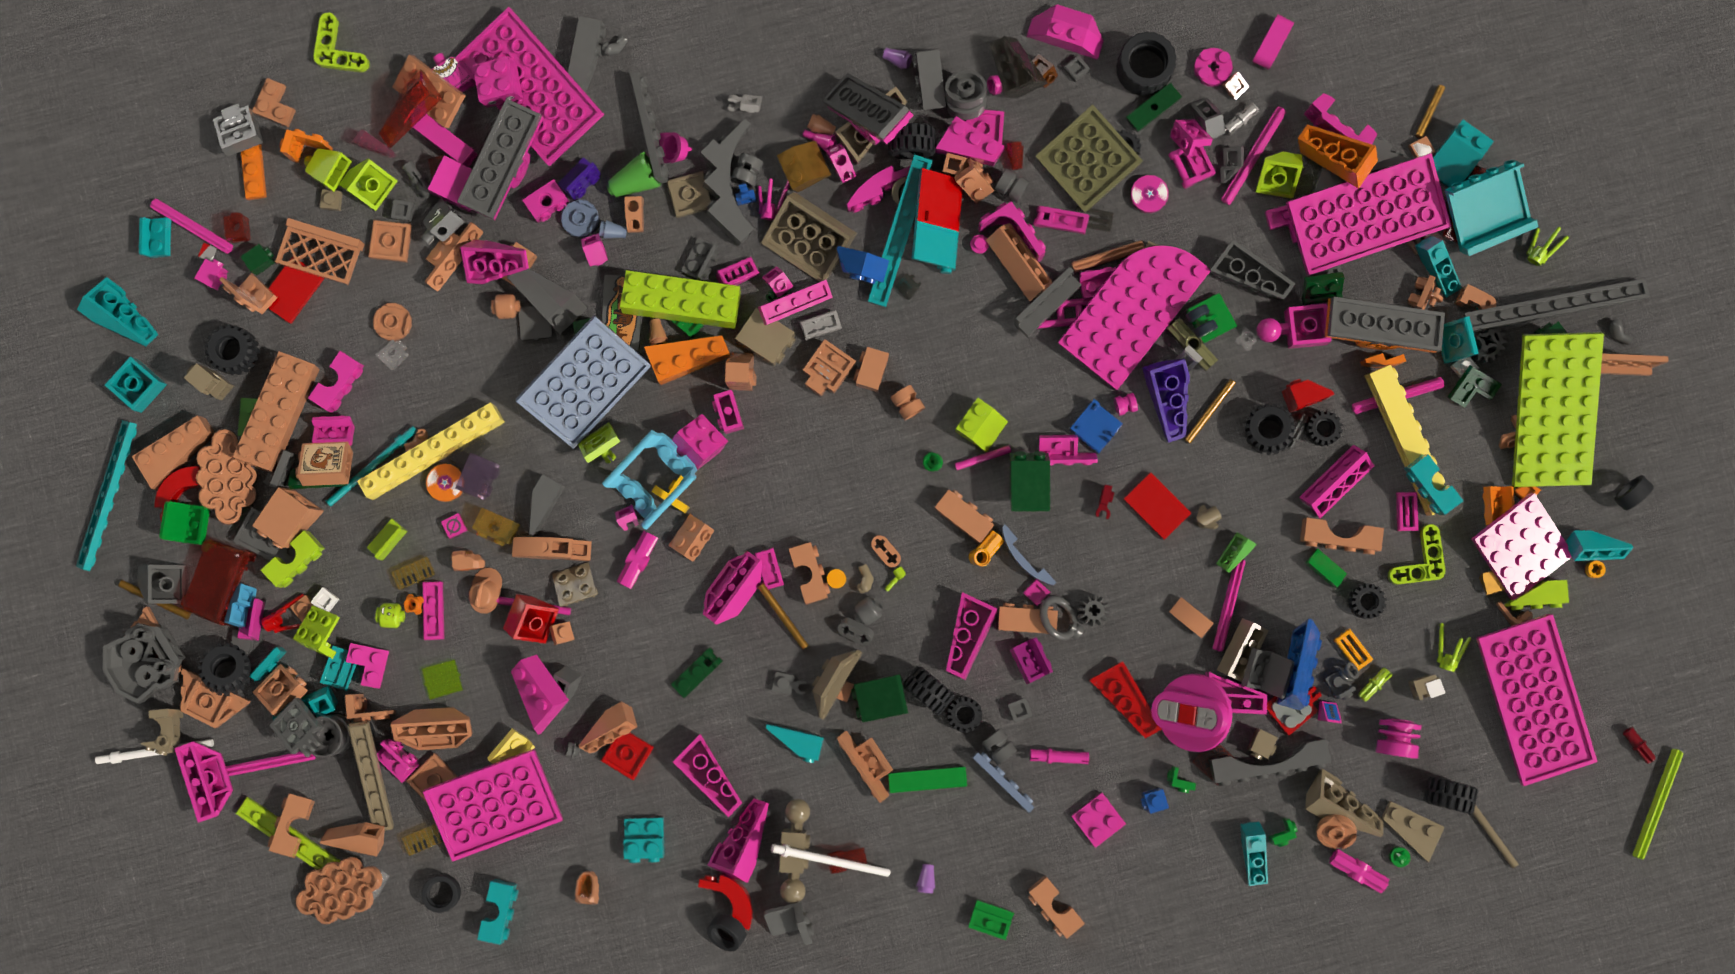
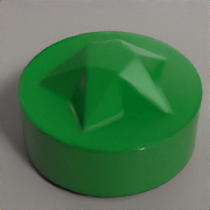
M930 452L923 458V466L928 471L936 472L943 465V459L938 453Z
M1395 847L1390 851V862L1397 867H1405L1410 862V853L1405 848Z

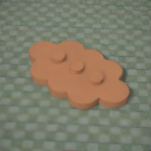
M223 429L216 432L212 437V446L203 447L198 452L197 463L201 469L197 472L196 481L202 488L198 497L201 505L207 509H215L218 521L230 525L236 523L241 517V508L249 507L254 503L256 491L252 485L256 481L257 474L251 465L240 462L233 457L238 446L237 436L232 431Z
M347 857L341 860L340 863L335 861L327 863L322 869H315L307 874L305 877L306 889L297 895L296 907L302 914H315L317 920L323 924L333 923L338 918L342 920L351 918L355 912L366 911L372 906V892L379 889L382 885V874L374 866L363 867L361 861L356 857Z

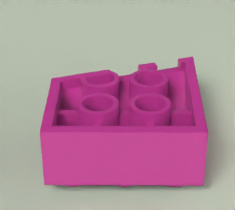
M534 655L520 660L511 673L532 726L539 735L567 704L569 699L539 657Z

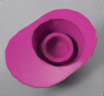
M664 132L660 134L659 144L664 150V163L682 161L686 158L688 151H692V148L688 147L686 138L679 136L678 133Z

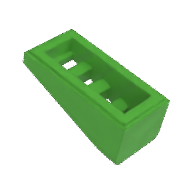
M1237 532L1216 564L1230 573L1257 544Z

